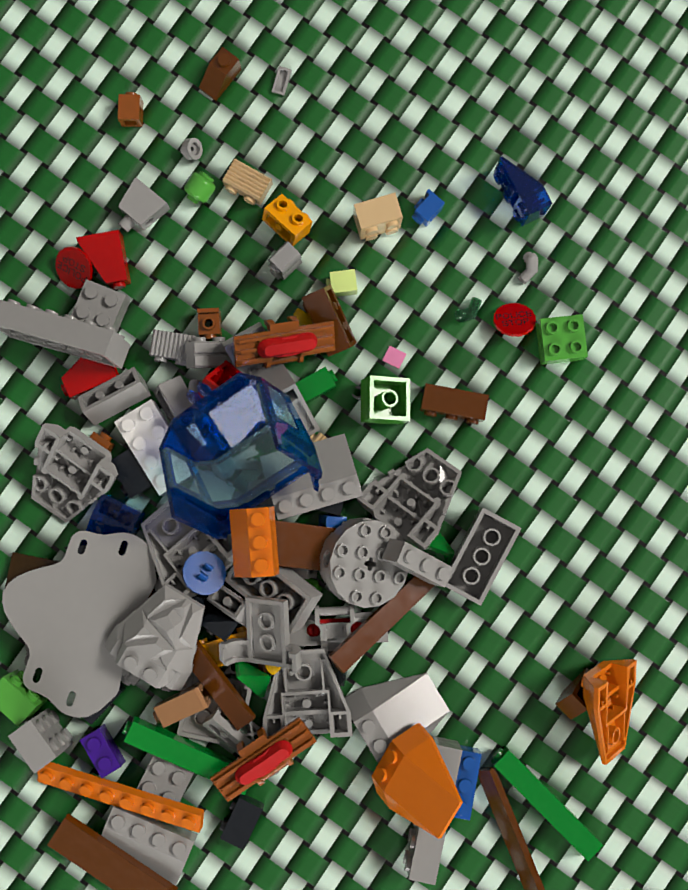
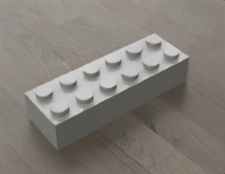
M12 299L7 301L0 300V331L8 337L122 369L130 344L124 340L125 337L116 333L115 328L108 325H103L102 328L89 320L80 322L77 321V318L67 314L64 317L58 316V313L46 309L45 312L40 311L38 307L27 304L25 307Z
M432 736L456 785L463 750L458 741ZM415 824L414 828L409 829V850H405L403 858L404 870L407 871L409 880L431 885L436 884L446 831L442 838L438 839Z

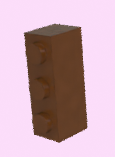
M331 284L302 297L303 308L309 313L312 324L334 321L335 351L326 352L328 357L351 348L357 343Z
M426 383L423 389L420 411H424L426 416L436 417L437 414L445 415L447 420L457 421L458 418L466 419V423L478 425L479 422L485 420L489 395Z

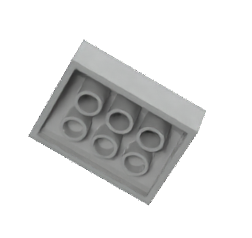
M345 433L261 457L278 520L363 496Z
M113 806L101 836L175 886L198 835L185 828Z

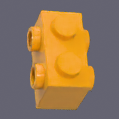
M283 194L279 195L264 208L262 220L292 246L310 232L313 222L306 213L297 208L294 202Z

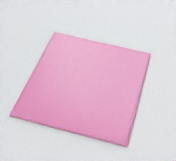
M389 346L382 361L399 369L406 353Z

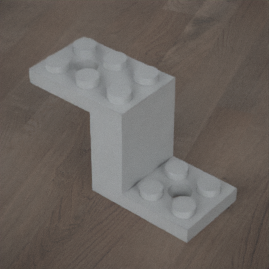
M258 322L235 336L263 332L265 330L262 324ZM233 337L222 342V345L235 366ZM263 363L236 367L243 373L241 378L282 451L320 430L296 383L283 363L271 365L270 368H265ZM291 420H297L295 425L287 426Z

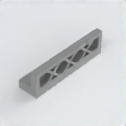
M218 706L213 714L205 718L202 725L239 755L236 744L243 741L245 746L253 742L255 740L254 736H258L257 730L260 727L251 721L246 725L248 733L243 734L236 730L230 720H226L220 715L222 710Z

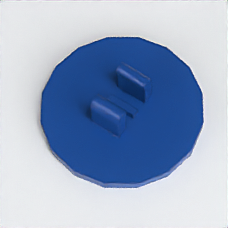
M199 551L192 554L185 561L182 569L183 581L186 587L193 593L211 595L223 586L226 578V568L223 561L216 554L208 551Z

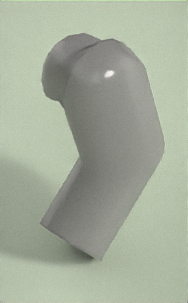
M526 252L523 256L526 269L518 276V279L523 284H526L538 272V256L532 252Z

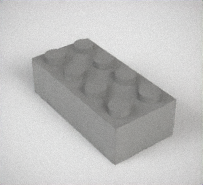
M483 507L479 508L450 563L453 569L445 587L481 606L522 528Z
M232 566L225 578V582L244 597L252 595L288 600L290 634L303 628L323 595L289 567L279 566V574L276 576L241 578L234 577V566Z

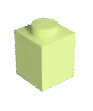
M355 269L329 272L330 278L326 279V285L331 284L336 297L357 294Z

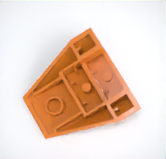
M637 660L602 661L585 673L581 680L583 698L601 762L604 765L613 760L626 746L636 684Z
M420 723L415 724L390 742L372 774L376 792L389 809L438 839L442 838L463 803L433 737Z

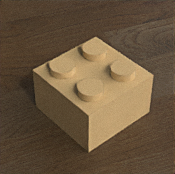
M396 193L354 204L353 217L360 240L366 239V241H370L383 233L391 235L398 232V229L401 228L403 216Z

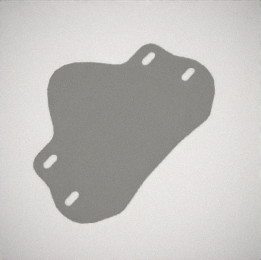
M78 531L71 537L65 556L59 563L19 575L9 582L3 591L2 604L4 612L13 628L29 648L30 656L23 674L24 685L31 691L48 698L58 710L66 715L79 718L89 717L100 711L119 691L123 668L115 663L116 657L108 652L105 643L114 627L149 598L157 579L155 564L149 546L141 538L125 532L103 535L89 531ZM81 540H86L87 546L85 552L83 554H79L78 548ZM122 541H127L128 546L123 556L119 555L118 552ZM41 668L40 680L35 683L33 681L35 670ZM73 691L76 694L72 706H67L68 695Z

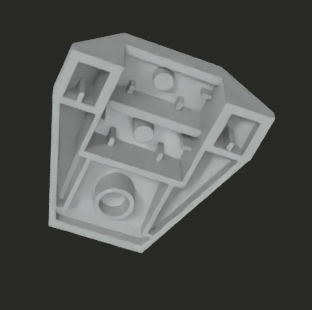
M172 496L141 523L162 586L167 583L191 598L198 595L186 587L182 577V569L185 561L192 554L199 551H208L216 554L223 561L226 570L233 565L231 528L176 496Z
M325 649L301 650L302 667L294 675H289V670L291 669L281 667L273 677L263 716V728L267 737L273 735L298 717L302 719L312 734L330 733V738L353 736L351 712Z
M427 673L361 687L345 697L351 712V718L378 764L390 742L417 723H420L430 734L450 711Z

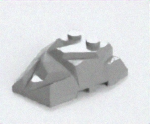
M45 423L42 425L35 440L38 454L34 458V465H37L36 474L33 475L31 498L67 523L89 504L91 505L97 498L108 492L118 472L115 464L111 462V452L77 428L70 426L65 430L56 424Z
M427 448L405 461V465L397 470H390L384 478L379 481L376 479L363 490V496L358 497L357 501L365 510L372 514L375 520L393 526L403 536L405 542L425 550L439 534L462 471Z
M166 583L140 607L131 612L127 618L114 627L105 643V647L111 655L116 657L115 663L153 687L161 688L165 686L170 690L181 691L193 671V659L197 650L196 644L201 630L205 606Z

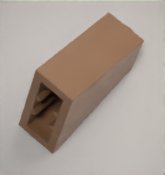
M199 681L157 703L153 708V716L158 724L161 723L164 728L208 708L213 698Z

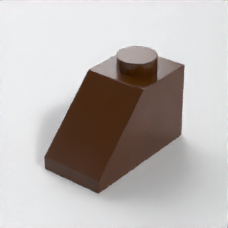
M222 47L209 63L199 89L214 101H217L242 70L240 60Z
M588 668L584 669L563 690L555 703L570 720L587 711L581 680L583 675L590 671Z

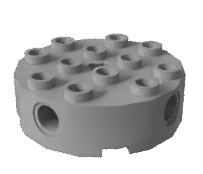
M366 517L349 519L342 523L341 526L337 527L326 538L320 554V573L329 590L338 599L363 608L381 606L394 598L405 584L408 572L381 558L389 539L404 541L403 536L393 526Z

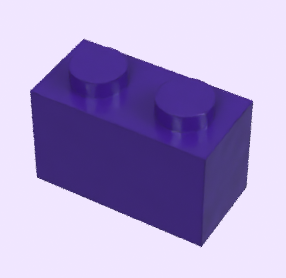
M105 724L80 739L101 778L119 769L126 762Z

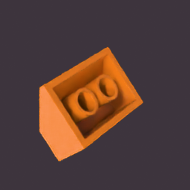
M274 506L229 510L234 577L257 578L278 575L279 562Z

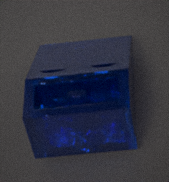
M503 156L500 157L493 176L495 182L503 188L504 199L508 204H511L515 220L517 222L520 221L521 225L524 226L545 216L553 203L543 184Z
M105 493L98 500L85 531L103 535L121 532L135 535L146 512ZM82 540L80 545H87V541ZM122 541L118 552L119 555L123 556L128 546L127 541Z

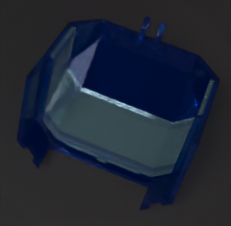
M238 372L213 391L204 383L198 384L197 390L200 395L204 396L203 398L197 392L188 391L186 396L193 405L171 420L159 447L171 518L216 539H225L227 534H231L229 510L254 508L308 472L313 488L318 492V482L323 473L316 448L290 400V396L262 377Z

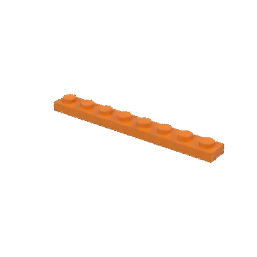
M53 762L48 763L37 771V782L200 833L203 827V809Z

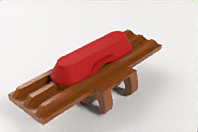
M294 315L287 316L288 322L275 323L272 319L264 320L268 331L233 336L235 366L241 367L263 363L265 368H270L271 365L294 361L301 363L306 355L335 351L334 321L299 326V320Z
M300 717L267 737L265 729L261 727L257 730L258 738L247 746H245L243 741L236 744L240 757L210 777V780L228 802L255 783H258L259 786L265 784L264 781L287 765H293L294 761L292 758L317 742Z

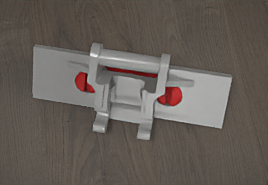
M353 604L337 607H319V605H316L315 615L309 616L302 629L290 634V644L298 646L321 645V648H324L328 655V651H334L373 612L354 613ZM350 615V618L320 619V616ZM388 632L376 643L388 642Z

